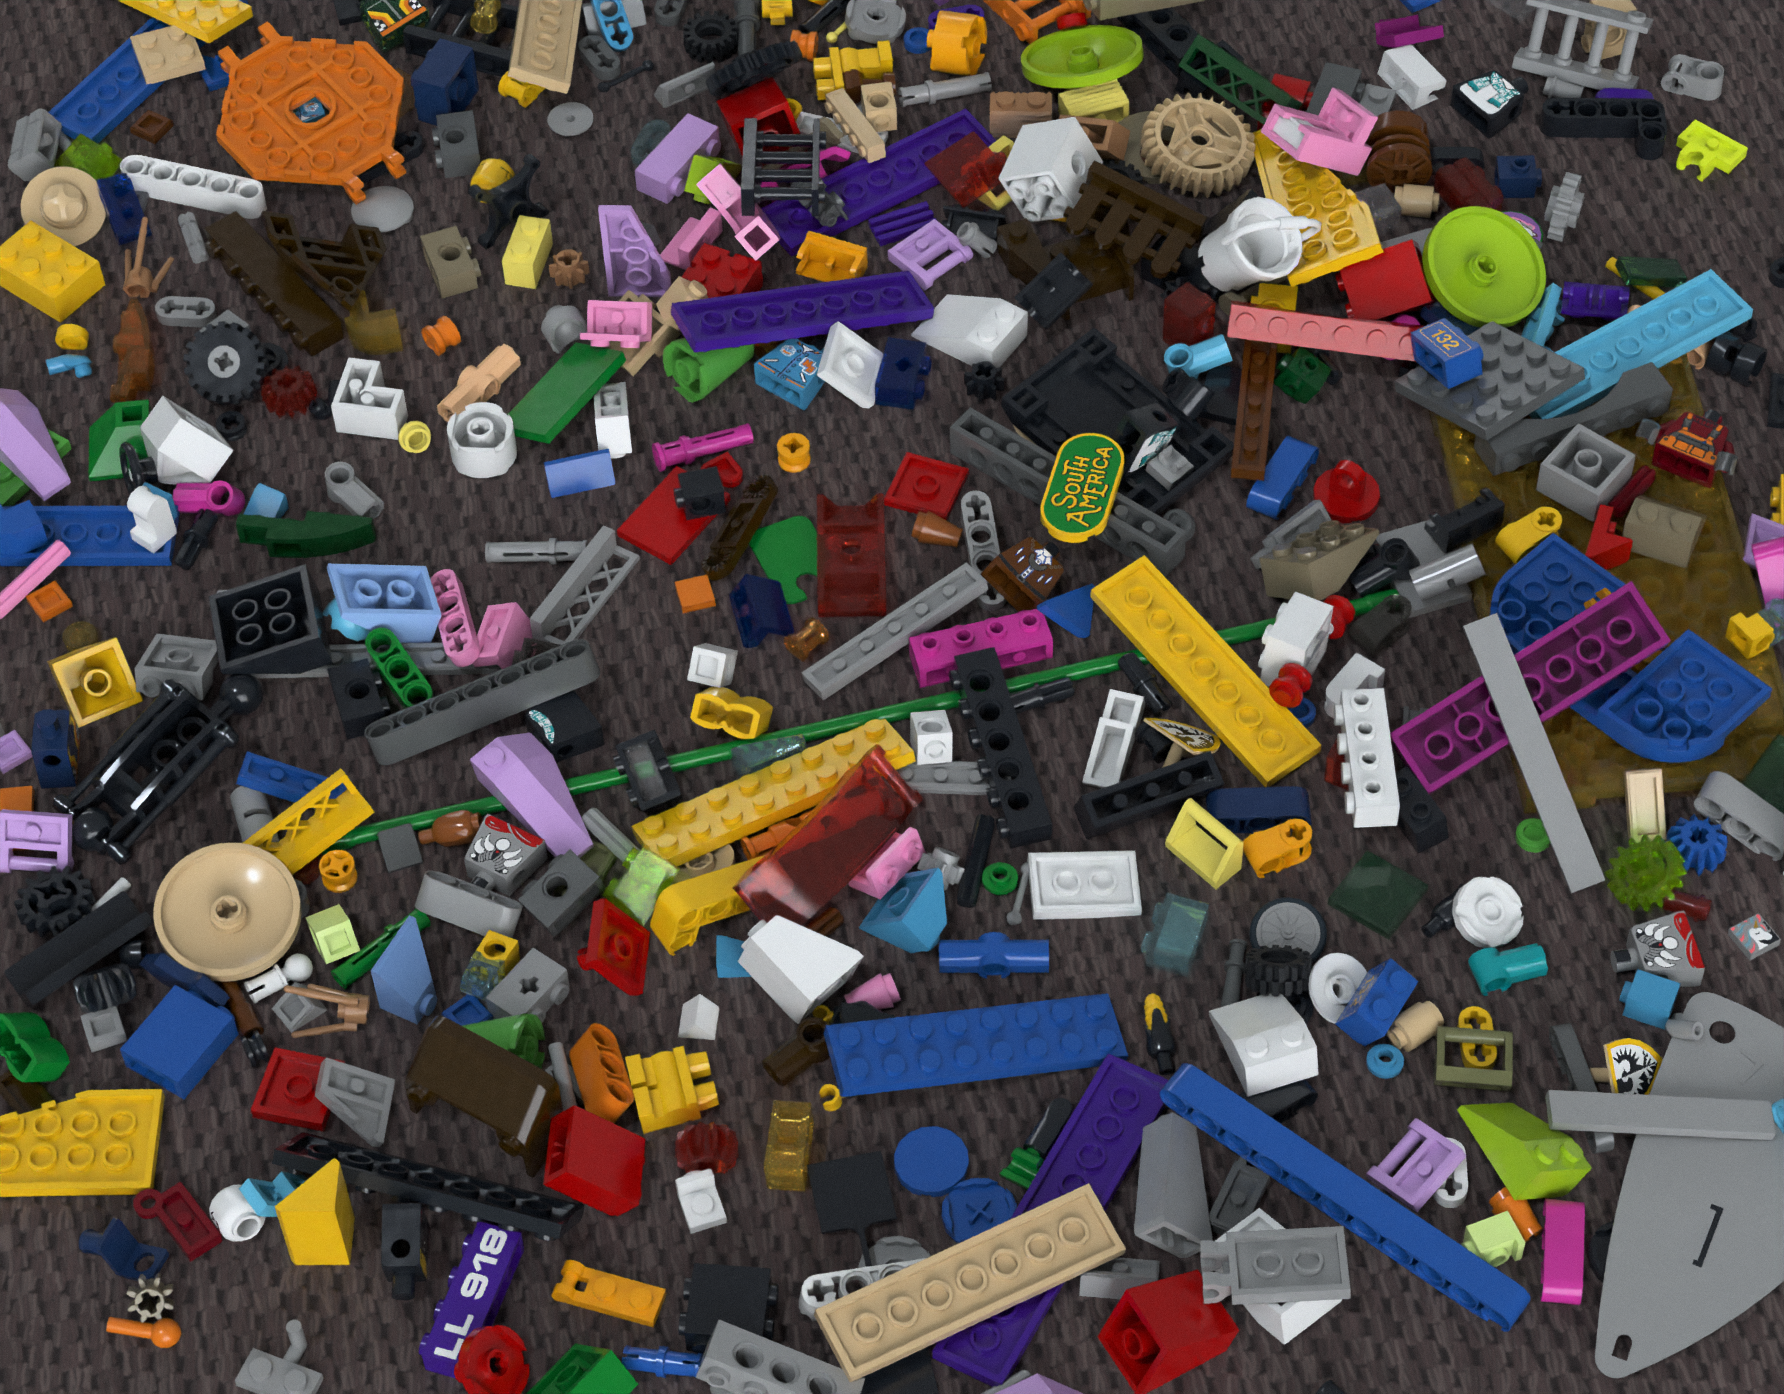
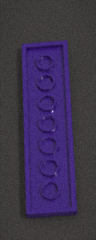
M965 108L886 147L885 158H880V160L868 163L863 158L822 178V181L827 186L825 191L828 194L834 191L845 203L842 210L849 218L847 221L840 215L837 217V222L834 226H822L808 211L812 205L806 209L798 200H777L761 209L779 233V244L792 257L798 253L808 231L833 237L960 174L961 168L997 140Z
M910 271L672 303L671 315L694 353L786 339H798L800 337L821 334L827 335L830 327L838 321L850 330H859L862 328L932 319L934 314L933 305Z

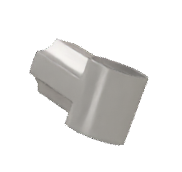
M335 462L326 468L325 481L328 497L331 501L340 503L353 516L360 515L375 519L384 509V502L355 476L354 469L350 464Z

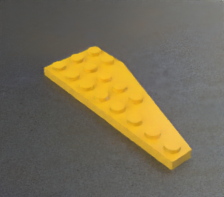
M1262 129L1253 132V142L1256 144L1255 152L1253 153L1255 154L1254 157L1265 197L1273 199L1284 206L1292 216H1306L1309 219H1316L1321 222V230L1302 242V254L1298 265L1287 275L1291 287L1301 283H1308L1317 277L1337 272L1346 266L1362 260H1369L1378 254L1384 253L1369 206L1364 201H1359L1356 194L1350 188L1347 190L1341 184L1340 179L1328 168L1298 161L1261 133ZM1307 227L1306 229H1299L1300 233H1303L1311 227Z
M163 1089L86 1090L76 1093V1098L57 1104L55 1100L41 1104L42 1108L19 1115L17 1111L1 1115L0 1197L137 1195L145 1189H153L165 1100Z

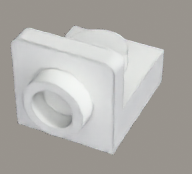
M712 1169L690 1171L683 1177L675 1180L677 1196L691 1234L727 1223V1217L715 1186Z

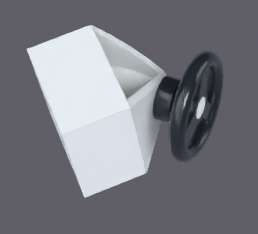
M162 396L140 427L148 457L139 459L134 447L129 442H123L120 445L119 457L123 478L130 496L144 482L152 484L159 481L160 483L177 485V483H211L233 452V449L215 427Z

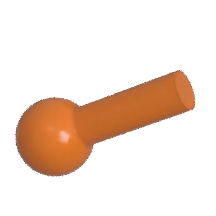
M109 1317L106 1332L151 1339L153 1344L160 1348L172 1347L181 1337L179 1324L170 1318H162L153 1324Z

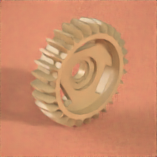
M1189 92L1186 94L1185 99H1182L1179 94L1174 96L1173 101L1166 98L1163 104H1157L1154 111H1150L1141 132V156L1146 158L1145 166L1152 167V176L1158 174L1161 176L1160 184L1167 181L1171 183L1170 190L1175 186L1181 188L1182 195L1186 191H1192L1195 198L1198 192H1203L1204 196L1208 198L1211 191L1217 196L1221 195L1223 189L1230 192L1233 185L1239 186L1242 178L1247 176L1255 155L1253 153L1256 146L1253 142L1254 134L1249 132L1250 124L1243 123L1244 115L1235 116V107L1230 109L1224 107L1225 100L1218 104L1214 102L1213 96L1206 100L1202 98L1201 93L1198 94L1197 98H1192ZM1169 126L1174 128L1169 145L1165 146L1161 139V132ZM1201 136L1206 139L1207 144H1196L1191 137Z

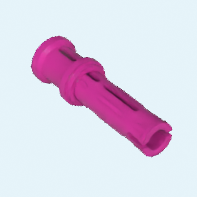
M746 423L694 438L683 435L677 441L662 445L656 442L652 444V453L659 472H662L668 466L680 463L689 465L695 461V458L753 444L754 438L750 425Z

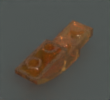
M130 298L127 310H123L121 314L120 332L115 334L113 339V351L118 354L119 364L117 382L113 383L110 389V400L112 403L135 401L138 391L151 392L154 380L155 351L147 318L137 298Z

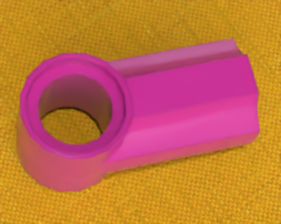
M226 481L177 483L176 488L173 490V501L175 505H178L180 513H198L200 509H204L205 513V510L209 509L214 513L230 516L240 513L245 505L243 492ZM229 492V500L224 505H221L222 496Z

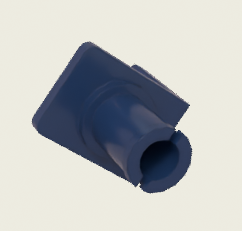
M118 1218L111 1220L104 1233L93 1229L84 1230L80 1235L78 1243L79 1249L83 1253L102 1256L116 1275L138 1281L140 1274H143L146 1279H155V1276L160 1272L169 1257L167 1249L138 1243ZM154 1256V1263L149 1269L142 1272L136 1271V1266L142 1258Z

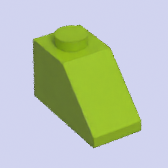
M694 154L684 191L694 194L693 200L711 204L712 202L696 184L720 163L736 179L742 170V165L719 157Z

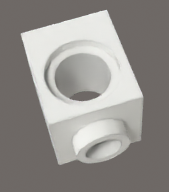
M707 643L694 646L687 680L718 688L730 685L733 679L738 651Z
M945 710L910 713V742L917 765L952 762V729Z

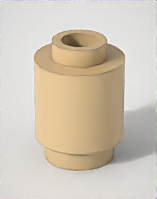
M1404 184L1403 187L1395 186L1393 211L1401 212L1400 215L1430 218L1431 212H1438L1440 193H1433L1434 186Z
M1417 1002L1397 1015L1387 1031V1036L1393 1046L1410 1052L1435 1036L1437 1026H1443L1444 1019L1439 1009L1432 1002Z

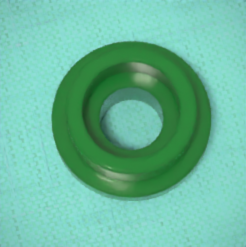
M997 862L985 868L982 874V883L988 892L995 895H1005L1016 888L1018 874L1010 864ZM1002 874L1006 877L1003 879H997L994 876Z

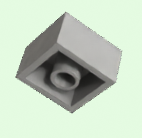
M1578 423L1541 463L1536 490L1594 522L1600 504L1608 506L1609 501L1631 478L1636 455Z

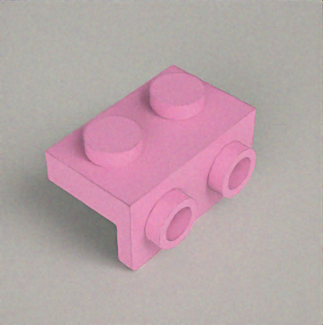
M588 300L587 333H580V339L590 340V346L610 347V341H620V347L640 348V342H649L652 339V302Z
M909 827L903 834L891 830L845 876L849 886L881 900L921 859L922 854L926 853L917 829Z

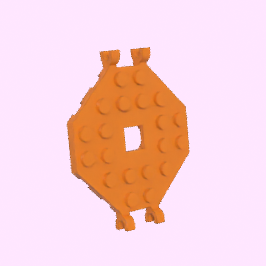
M267 21L258 27V31L263 35V38L260 39L263 47L242 60L235 55L229 46L218 51V56L224 61L220 63L221 68L229 74V84L223 99L220 125L218 124L217 141L253 179L339 185L344 187L349 198L357 205L366 199V194L361 190L364 187V183L357 177L361 173L383 161L395 179L406 174V169L401 165L404 162V157L393 149L405 88L404 78L368 42L354 41V45L337 44L336 39L311 38V42L294 41L291 36H280ZM314 97L330 111L325 117L311 123L302 122L292 112Z

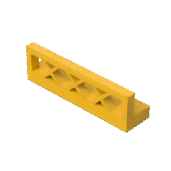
M340 768L245 840L243 844L253 845L268 851L278 858L293 875L375 812ZM343 783L347 790L337 798L329 799L330 792ZM308 808H316L312 817L308 820H300L304 811ZM279 830H287L286 836L279 842H271L275 833Z

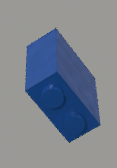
M174 985L120 1048L126 1067L180 1098L185 1099L239 1034L235 1024V1017L228 1009L223 1006L216 1008L207 1003L198 993L191 990L186 991Z

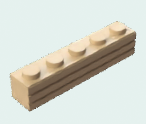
M840 88L825 94L826 103H824L827 113L832 114L834 122L841 126L845 136L848 135L852 146L858 148L859 155L864 157L868 163L885 158V142L845 90Z

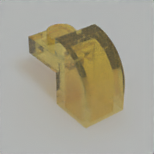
M362 290L355 305L349 311L350 317L344 318L351 345L358 351L370 355H383L403 351L395 308L369 313L365 290Z

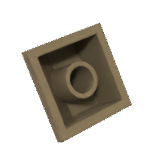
M1640 495L1633 502L1625 521L1622 537L1633 540L1632 552L1686 568L1707 515Z

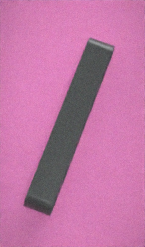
M576 639L376 720L367 726L364 735L378 764H394L585 686L599 677L600 668L589 642L584 639Z

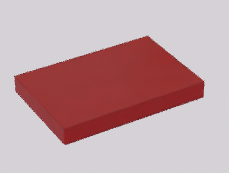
M678 466L668 474L617 529L618 537L670 565L676 561L718 515L686 520L683 507L677 508L673 492V489L679 488L678 474L687 472ZM724 491L726 506L731 499L730 494Z

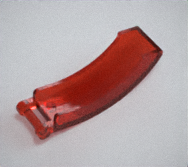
M879 744L869 749L856 765L848 769L811 813L770 852L751 866L734 885L733 889L760 921L764 919L768 923L776 915H779L799 925L805 923L870 862L897 831L913 808L923 800V796L918 790L913 791L884 756L886 752ZM880 774L885 778V780L890 784V786L895 790V792L900 796V798L896 796V794L881 778Z

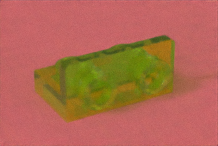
M643 843L639 850L632 847L622 863V866L627 868L620 880L613 877L602 894L608 901L641 926L645 925L654 911L660 893L670 886L680 870L679 867L649 849L648 845Z

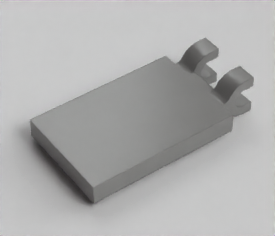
M1344 1226L1226 1232L1227 1242L1200 1241L1204 1304L1220 1302L1230 1295L1232 1305L1351 1298ZM1223 1266V1273H1222V1274L1217 1273V1272H1210V1271H1216V1270L1220 1269V1268Z

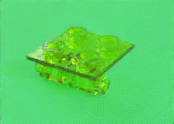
M80 133L58 158L54 167H73L82 170L92 176L102 188L119 169L123 159L112 153L113 149L107 143L103 142L99 145Z

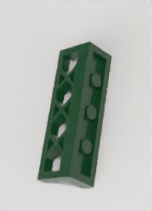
M1199 34L1178 65L1263 125L1267 118L1263 116L1261 103L1273 100L1279 105L1299 110L1303 104L1223 48ZM1200 50L1206 54L1208 67L1196 70L1190 64ZM1213 60H1215V61L1218 62L1219 64L1214 65ZM1227 68L1231 83L1221 86L1217 85L1215 71ZM1209 73V78H1207L1203 74ZM1236 75L1243 80L1237 81ZM1250 84L1253 88L1254 99L1242 102L1239 99L1238 87ZM1232 89V94L1226 90ZM1260 92L1266 96L1260 97ZM1255 105L1256 111L1249 106Z

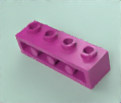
M1037 609L1022 610L1011 615L998 618L992 617L980 622L956 625L949 629L931 633L925 632L918 636L909 637V657L920 688L949 682V671L954 670V656L995 647L1001 669L1053 658V637L1044 614Z

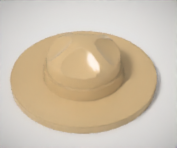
M54 167L39 173L29 182L21 199V215L25 225L31 220L73 246L83 244L96 236L105 222L107 213L106 198L98 182L86 172L73 167Z

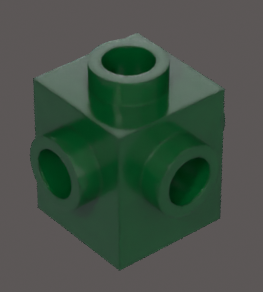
M1299 347L1292 355L1287 352L1278 362L1275 368L1279 372L1274 379V384L1296 401L1306 404L1319 392L1332 369L1320 361L1313 353L1303 347Z

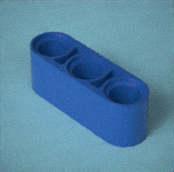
M1289 435L1286 436L1265 467L1264 481L1256 480L1248 495L1246 507L1278 521L1279 518L1277 516L1282 508L1286 509L1293 499V491L1297 486L1301 487L1309 474L1307 470L1311 464H1316L1319 448Z

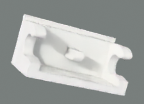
M1412 44L1384 51L1377 73L1393 90H1397L1396 93L1412 110L1438 99L1435 95L1429 96V94L1434 90L1438 91L1444 88L1447 81Z

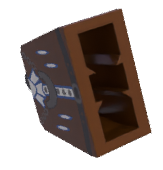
M1028 537L996 556L981 575L1020 612L1022 610L1037 609V605L1046 600L1064 572V569L1056 560L1060 556V551L1054 543L1045 542L1041 545L1034 538Z

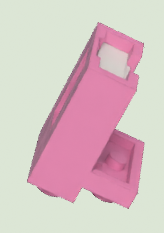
M1332 88L1319 115L1274 104L1261 133L1298 161L1358 176L1372 150L1365 142L1378 117L1342 90Z

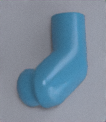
M65 354L46 359L50 375L72 369L75 370L78 378L92 374L90 366L92 362L87 356Z

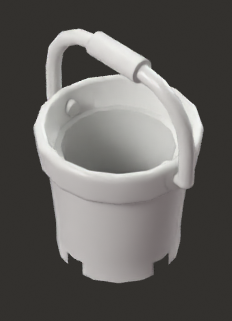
M1255 197L1245 200L1229 214L1224 224L1202 240L1198 250V258L1203 256L1205 266L1201 267L1202 273L1211 285L1226 292L1231 289L1236 291L1242 290L1259 281L1267 282L1286 276L1298 265L1302 254V242L1321 230V222L1316 219H1309L1306 216H1292L1284 206L1273 199ZM1307 227H1311L1303 233H1300L1299 229H1306Z

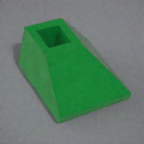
M149 399L117 402L89 427V481L123 478L119 457V448L123 442H129L134 447L139 459L148 457L140 427L152 411Z

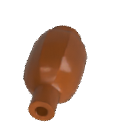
M459 810L445 814L434 821L432 828L418 832L420 843L425 845L436 842L444 847L471 843L483 822V818L479 812L472 813L468 810Z

